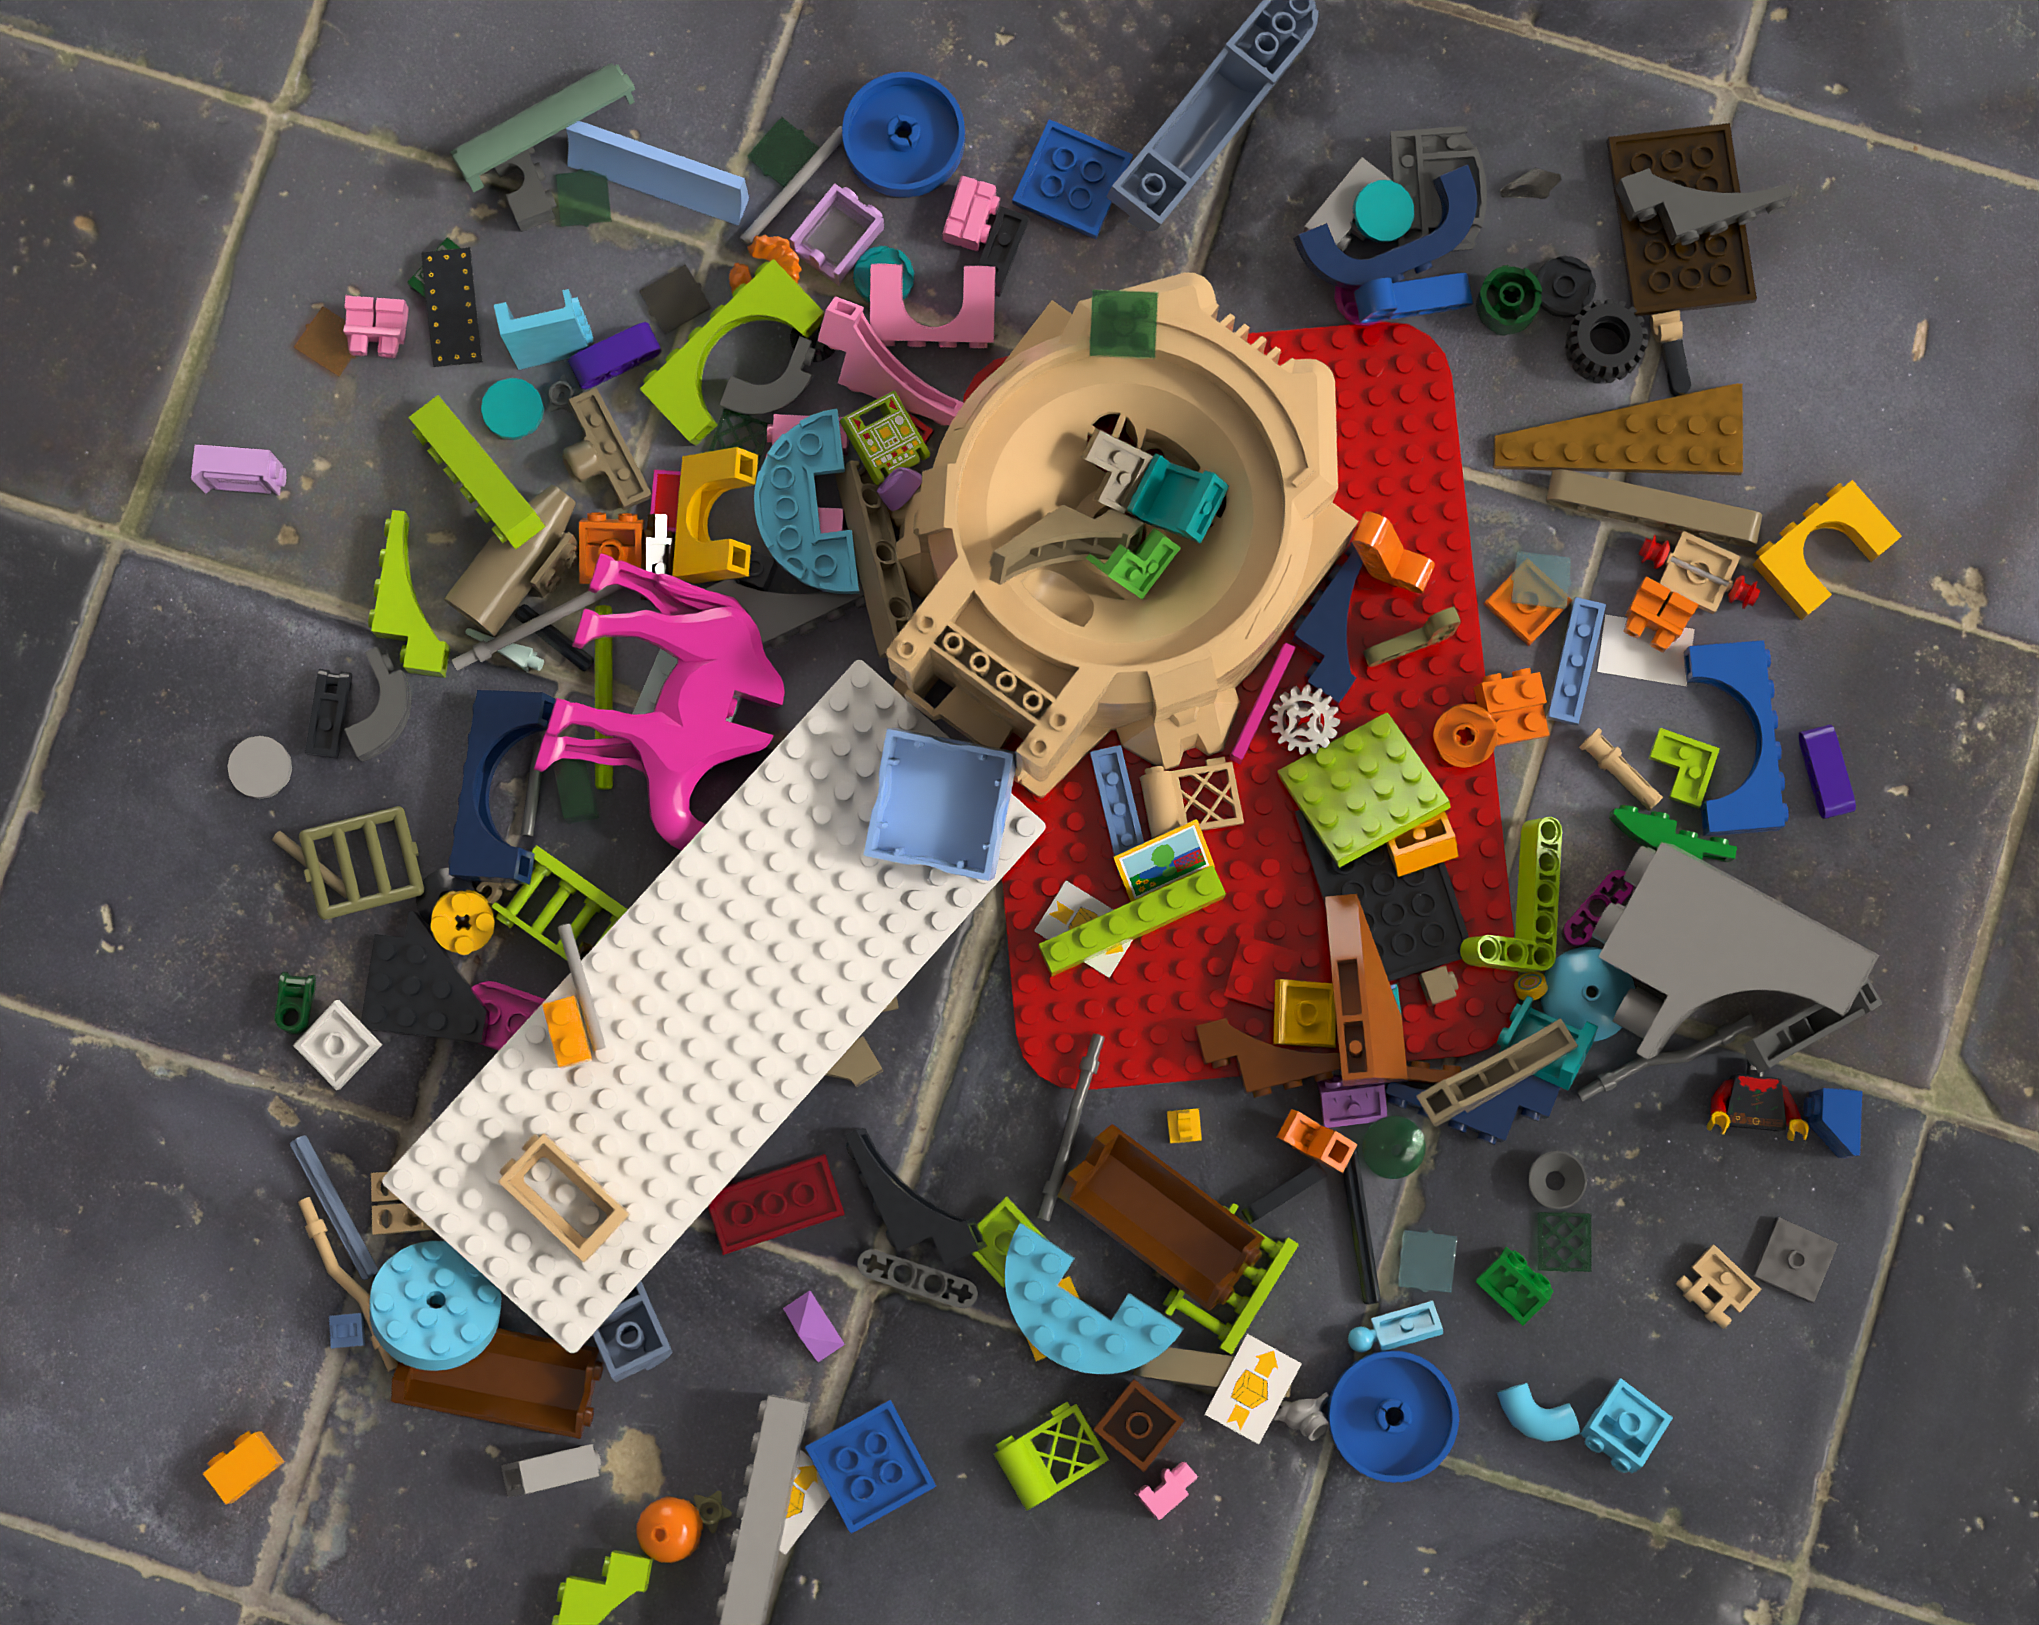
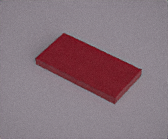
M826 1154L726 1186L707 1206L723 1255L845 1215Z

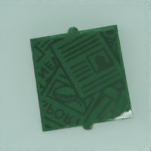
M781 117L747 155V158L763 170L764 176L769 175L785 188L819 150V147L804 135L802 129H796Z
M583 169L573 173L556 174L561 227L576 225L589 227L590 224L612 222L607 176L593 171H584Z

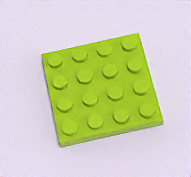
M1388 712L1330 742L1326 748L1321 747L1316 753H1310L1278 770L1279 778L1338 867L1351 862L1451 808L1450 801Z

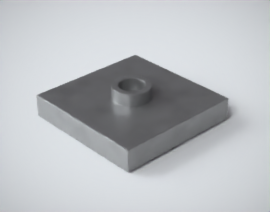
M1777 1217L1753 1277L1814 1303L1838 1243Z

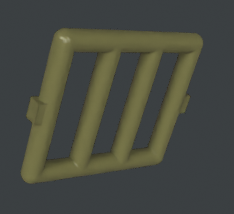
M401 806L305 829L299 833L307 867L304 870L307 884L311 883L318 916L322 920L405 900L424 893V885L416 856H419L416 841L412 842L405 810ZM394 820L410 882L408 886L393 890L391 889L375 826L376 824ZM363 828L379 890L377 894L360 898L344 832ZM332 836L348 899L346 902L329 906L313 840Z

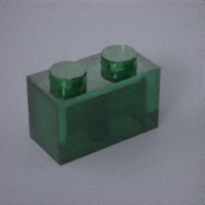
M559 759L553 762L565 821L568 824L599 818L589 761Z

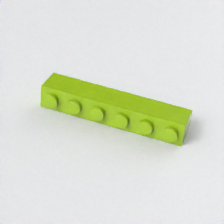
M439 395L409 417L416 427L412 430V433L423 446L429 443L431 448L427 451L438 465L442 462L447 465L443 471L454 485L459 481L463 486L459 488L460 492L470 504L474 501L479 504L475 510L486 524L492 520L495 526L491 530L502 543L508 540L516 550L546 527L532 507Z
M1212 865L1039 944V950L1051 976H1055L1224 899L1226 892Z

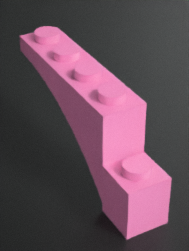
M835 296L825 311L818 342L826 344L833 350L846 352L838 383L846 386L851 391L862 392L876 399L895 390L907 412L933 419L934 422L940 425L950 426L964 403L938 391L909 371L878 338L863 314L864 307Z

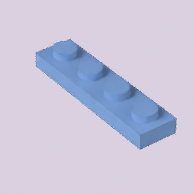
M1578 597L1574 598L1546 719L1575 726L1579 724L1606 604Z
M1121 745L1090 752L1114 856L1144 843Z

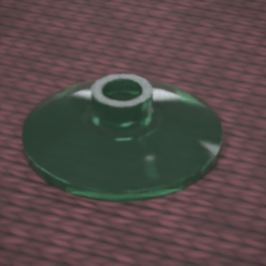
M1387 1116L1377 1120L1367 1130L1362 1143V1152L1366 1164L1374 1173L1387 1179H1399L1412 1174L1422 1163L1426 1151L1425 1138L1420 1128L1413 1121L1402 1116ZM1396 1144L1401 1145V1152L1393 1155L1391 1148Z

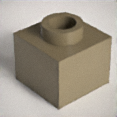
M1446 966L1418 976L1429 1007L1453 999L1456 996L1455 990L1458 989V983L1452 971L1448 972Z

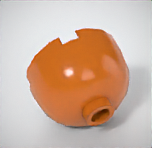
M665 1496L650 1503L641 1513L636 1525L637 1540L641 1549L649 1558L663 1563H675L689 1557L699 1547L703 1521L699 1511L690 1501L673 1496Z

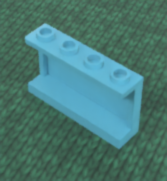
M569 289L562 290L565 300L564 308L514 319L506 302L494 305L500 336L518 370L568 359L579 351L588 348L589 343L594 342L590 324H588L583 308L580 306L578 297L572 298Z

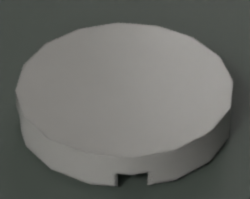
M264 736L250 737L237 744L230 754L227 765L229 779L234 787L247 797L264 799L276 795L278 791L287 785L292 772L291 757L284 746L273 738Z

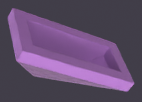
M808 1291L783 1308L798 1336L817 1362H820L845 1345L811 1291Z

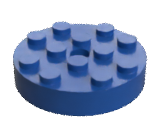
M895 72L882 75L864 85L850 101L842 125L844 151L853 172L864 184L884 195L900 198L924 195L944 184L960 164L965 148L963 114L958 102L950 91L938 81L928 76L913 72ZM902 130L911 132L909 142L907 138L898 137L897 133Z
M1380 1351L1358 1359L1340 1375L1329 1397L1327 1420L1329 1422L1331 1439L1339 1454L1350 1466L1376 1480L1406 1482L1428 1474L1446 1458L1457 1436L1459 1409L1450 1383L1432 1363L1412 1353ZM1391 1407L1398 1408L1401 1413V1419L1396 1425H1389L1385 1420L1384 1411Z

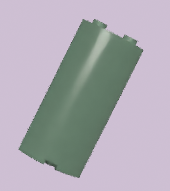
M609 63L451 150L450 154L472 191L476 192L484 187L479 177L483 173L623 96L629 105L633 104L635 101L631 92L635 90V87L627 73L624 74L618 64L614 66L612 63Z

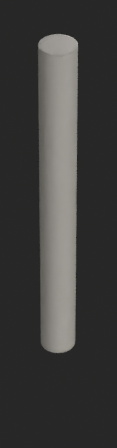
M571 925L559 926V934L593 1050L606 1048Z

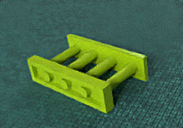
M536 845L532 851L535 854L534 860L536 862L533 865L535 869L532 871L530 885L523 884L506 909L496 902L492 908L499 912L495 918L509 928L516 924L567 960L561 939L556 945L544 937L542 932L570 894L574 895L576 891H579L587 897L584 901L586 905L571 924L575 940L596 912L599 913L602 908L609 912L612 917L610 918L611 924L598 942L628 909ZM552 872L561 879L558 883L560 887L530 927L517 918L516 915L545 876L548 877Z
M1232 1203L1229 1208H1225L1234 1214L1239 1206ZM1260 1233L1265 1237L1260 1248L1269 1253L1268 1257L1273 1260L1266 1270L1262 1267L1257 1269L1254 1266L1251 1268L1248 1266L1244 1271L1243 1275L1251 1279V1284L1256 1287L1250 1297L1246 1295L1241 1297L1233 1292L1227 1301L1228 1304L1235 1307L1234 1311L1239 1314L1233 1325L1228 1322L1225 1325L1184 1299L1185 1292L1180 1288L1178 1290L1172 1288L1163 1302L1167 1306L1164 1313L1171 1316L1174 1310L1178 1309L1217 1334V1339L1222 1341L1219 1348L1231 1355L1299 1246L1298 1243L1290 1238H1286L1283 1243L1279 1240L1275 1242Z

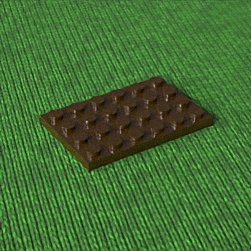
M1730 123L1608 137L1607 147L1631 307L1633 306L1637 310L1635 316L1755 303L1757 295L1746 224L1739 225V222L1728 225V228L1721 233L1711 235L1710 232L1699 235L1700 238L1690 244L1682 245L1679 242L1671 245L1658 212L1655 217L1647 221L1640 222L1639 219L1629 222L1616 191L1621 178L1650 168L1653 175L1680 186L1709 192L1741 193Z

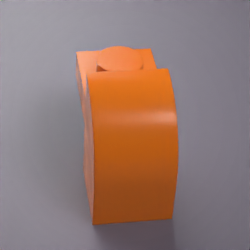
M1291 1109L1277 1135V1138L1289 1144L1301 1154L1342 1173L1357 1146L1356 1143L1335 1130L1321 1126Z

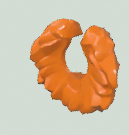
M755 236L753 243L747 246L748 253L758 259H767L769 261L774 259L798 284L800 279L799 272L802 271L798 264L800 259L789 246V241L779 236ZM735 263L729 273V284L732 293L741 284H748L753 279L749 267L745 264Z

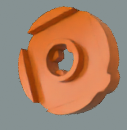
M1468 703L1457 704L1445 711L1438 719L1434 729V741L1445 761L1457 767H1471L1487 760L1493 753L1498 741L1497 723L1489 712L1480 706ZM1468 727L1472 729L1471 734L1475 738L1474 741L1468 740L1464 744L1460 742L1461 736L1457 732L1459 729L1464 730Z

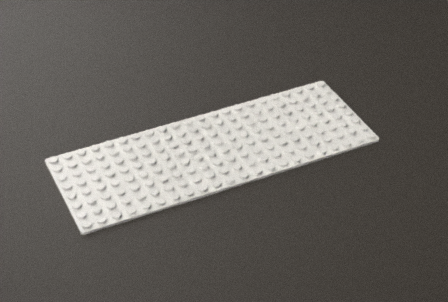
M856 660L581 961L606 1048L598 1051L593 1050L570 973L542 1004L570 996L576 997L593 1060L563 1069L558 1067L541 1004L383 1178V1184L570 1353H575L582 1347L1046 828L1045 823L1011 793L995 879L990 881L943 872L928 865H907L864 856L871 812L879 792V769L887 729L898 728L944 738L949 737L918 709L906 701L899 692L862 660ZM543 1133L549 1136L631 1214L586 1262H582L498 1182L503 1177L499 1171L512 1158L517 1162L525 1153L522 1147L535 1134L538 1137ZM541 1158L524 1176L525 1183L584 1238H589L607 1219L606 1213L549 1159Z

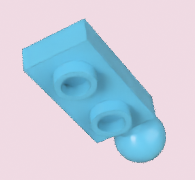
M1430 1301L1371 1318L1373 1329L1369 1330L1362 1326L1354 1328L1349 1333L1348 1343L1354 1351L1366 1352L1372 1347L1374 1342L1378 1341L1382 1352L1442 1335L1443 1328L1434 1302Z

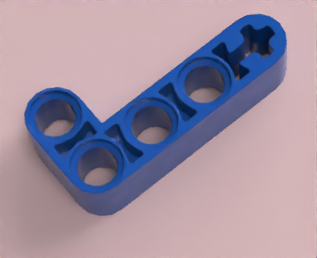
M1467 273L1392 283L1391 278H1380L1366 282L1354 292L1360 323L1452 311L1474 304Z

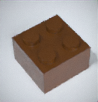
M1132 1379L1094 1426L1093 1430L1144 1472L1185 1420L1139 1382Z

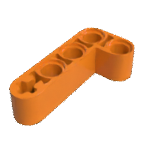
M1364 512L1352 543L1368 573L1380 581L1411 592L1423 593L1435 563L1425 556L1405 550L1388 519L1373 512Z

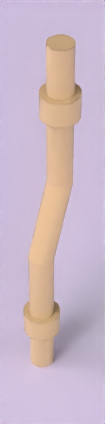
M310 1197L300 1200L298 1204L307 1223L305 1229L309 1238L314 1239L328 1274L359 1303L372 1333L370 1337L374 1349L379 1350L387 1371L396 1369L398 1361L383 1349L372 1330L369 1314L370 1295L339 1266L325 1234L328 1231L323 1219L319 1220Z

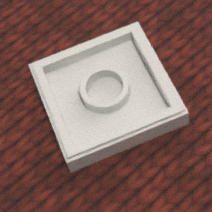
M335 1000L293 1046L335 1090H340L382 1044L340 1000Z

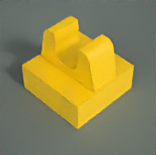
M1199 1108L1166 1112L1170 1144L1202 1141Z

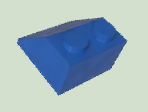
M1822 1088L1809 1092V1097H1805L1803 1106L1804 1116H1808V1125L1838 1158L1845 1159L1860 1156L1862 1091Z

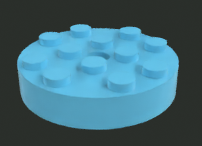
M426 1241L400 1250L384 1263L372 1284L369 1314L374 1335L389 1355L413 1368L437 1371L455 1368L469 1362L488 1346L499 1324L501 1290L446 1241ZM430 1300L432 1304L437 1303L442 1305V1307L437 1309L429 1307Z

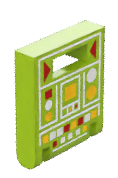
M895 390L848 414L839 421L876 485L884 482L880 469L884 476L887 477L898 467L911 468L920 463V459L926 460L930 457L926 444ZM880 407L884 417L865 427L860 417Z

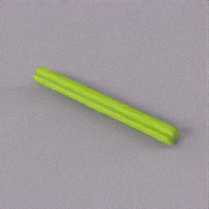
M598 605L595 607V612L599 615L612 614V608L609 605ZM612 637L595 639L596 709L613 710ZM595 730V739L613 738V736H605ZM595 763V786L597 789L607 790L613 787V765Z

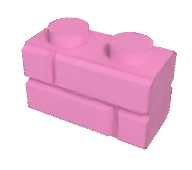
M960 177L943 230V241L974 251L979 250L981 242L987 243L991 231V226L987 225L990 214L996 215L1000 202V197L996 196V186L982 181L979 182L969 177Z

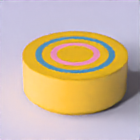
M1539 972L1525 973L1519 976L1514 983L1517 996L1522 1000H1525L1527 996L1537 1000L1544 996L1548 990L1546 978Z

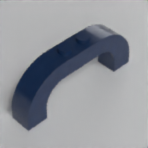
M1465 165L1433 180L1441 201L1442 214L1438 226L1431 234L1374 258L1358 260L1347 256L1337 247L1328 224L1325 223L1293 238L1300 257L1306 266L1320 279L1337 287L1358 289L1366 282L1380 278H1391L1392 283L1404 280L1403 273L1414 269L1415 274L1432 268L1431 262L1458 246L1473 224L1477 208V192L1469 166Z

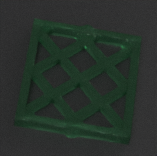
M724 408L708 452L714 451L718 440L722 446L719 450L736 446L744 449L742 444L752 439L756 449L750 452L757 453L759 465L767 443V426L770 423ZM729 417L741 418L743 422L733 426ZM726 420L729 429L721 432L724 421ZM753 422L762 425L763 429L753 433L749 424ZM746 426L750 435L739 439L735 430ZM732 432L736 442L726 446L722 437ZM765 433L761 445H759L756 437Z
M1566 1211L1562 1213L1538 1212V1271H1561L1563 1273L1568 1271L1591 1272V1214L1568 1213ZM1548 1216H1559L1561 1221L1553 1227L1546 1218ZM1570 1217H1581L1584 1221L1575 1228L1568 1219ZM1543 1223L1550 1230L1544 1237ZM1564 1223L1572 1230L1565 1239L1557 1232ZM1585 1225L1586 1238L1579 1232ZM1553 1234L1561 1241L1554 1250L1545 1242ZM1575 1234L1584 1242L1577 1250L1568 1243ZM1564 1245L1573 1253L1566 1261L1557 1254ZM1543 1246L1550 1252L1544 1260ZM1585 1247H1586V1261H1585V1259L1579 1254ZM1554 1256L1561 1266L1559 1268L1548 1267L1546 1263ZM1576 1257L1584 1266L1581 1268H1570L1568 1264Z

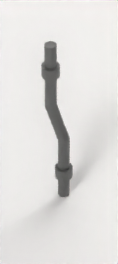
M1748 1015L1729 1026L1724 1024L1715 1029L1713 1035L1685 1050L1660 1052L1659 1055L1650 1059L1639 1056L1611 1072L1607 1070L1597 1075V1080L1576 1090L1577 1096L1583 1102L1603 1090L1606 1093L1617 1087V1083L1647 1066L1689 1062L1721 1044L1725 1046L1735 1041V1036L1756 1026V1023L1752 1016Z
M1093 1033L1086 1057L1082 1056L1079 1065L1081 1073L1069 1107L1061 1146L1050 1180H1046L1042 1191L1045 1195L1037 1218L1044 1221H1050L1056 1199L1060 1198L1058 1194L1062 1187L1061 1183L1073 1149L1083 1104L1092 1076L1097 1074L1100 1065L1098 1058L1105 1037Z

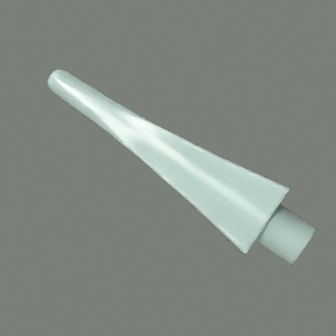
M471 628L466 629L467 635L480 642L484 640L486 643L494 639V637ZM512 643L497 651L526 672L529 671L530 667L540 671L544 664V660L537 657V653L533 652V648Z

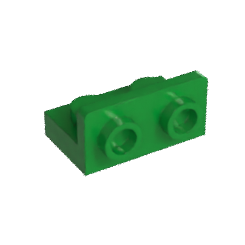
M1508 1247L1502 1250L1499 1257L1475 1281L1522 1326L1549 1301L1553 1293L1548 1279L1540 1273H1535L1527 1266V1261L1519 1252L1511 1251Z

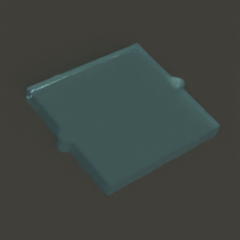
M1517 551L1515 571L1511 575L1513 580L1511 603L1566 609L1568 588L1572 585V581L1569 580L1572 558Z
M1404 1230L1398 1286L1421 1289L1423 1293L1428 1292V1290L1451 1293L1457 1236L1434 1234L1432 1230H1429L1427 1233Z

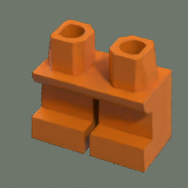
M1646 576L1640 583L1625 614L1628 618L1623 632L1634 638H1639L1645 627L1655 631L1656 633L1649 645L1664 653L1672 642H1675L1681 636L1699 604L1675 591L1668 597L1671 589ZM1668 597V599H1667L1666 603L1664 604V606H1663V608H1662V610H1661L1659 616H1657V614H1658V612H1659L1661 606L1663 605L1664 601H1665L1666 598Z

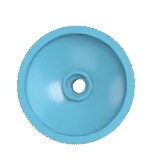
M1579 947L1561 954L1555 959L1552 968L1545 971L1544 976L1548 990L1540 998L1544 1014L1557 1020L1561 1018L1564 1023L1581 1031L1586 1021L1598 1026L1594 1041H1600L1614 1035L1623 1028L1612 1021L1624 997L1631 988L1635 989V985L1630 974L1598 957L1602 949ZM1587 987H1594L1597 994L1595 998L1587 996Z

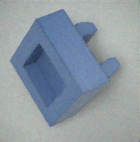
M363 1313L329 1316L331 1348L365 1345Z

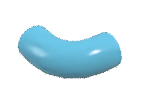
M1527 1383L1497 1392L1502 1409L1509 1421L1525 1436L1549 1442L1564 1440L1580 1434L1577 1418L1569 1403L1552 1409L1541 1408L1533 1400Z

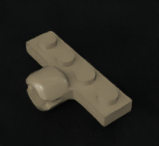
M597 387L570 398L568 405L585 436L582 441L570 445L563 450V462L572 479L576 482H582L596 475H604L623 510L651 499L652 493Z

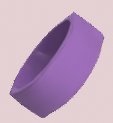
M898 467L886 477L876 493L879 494L882 501L891 511H895L902 507L916 492L922 483V475L913 469Z

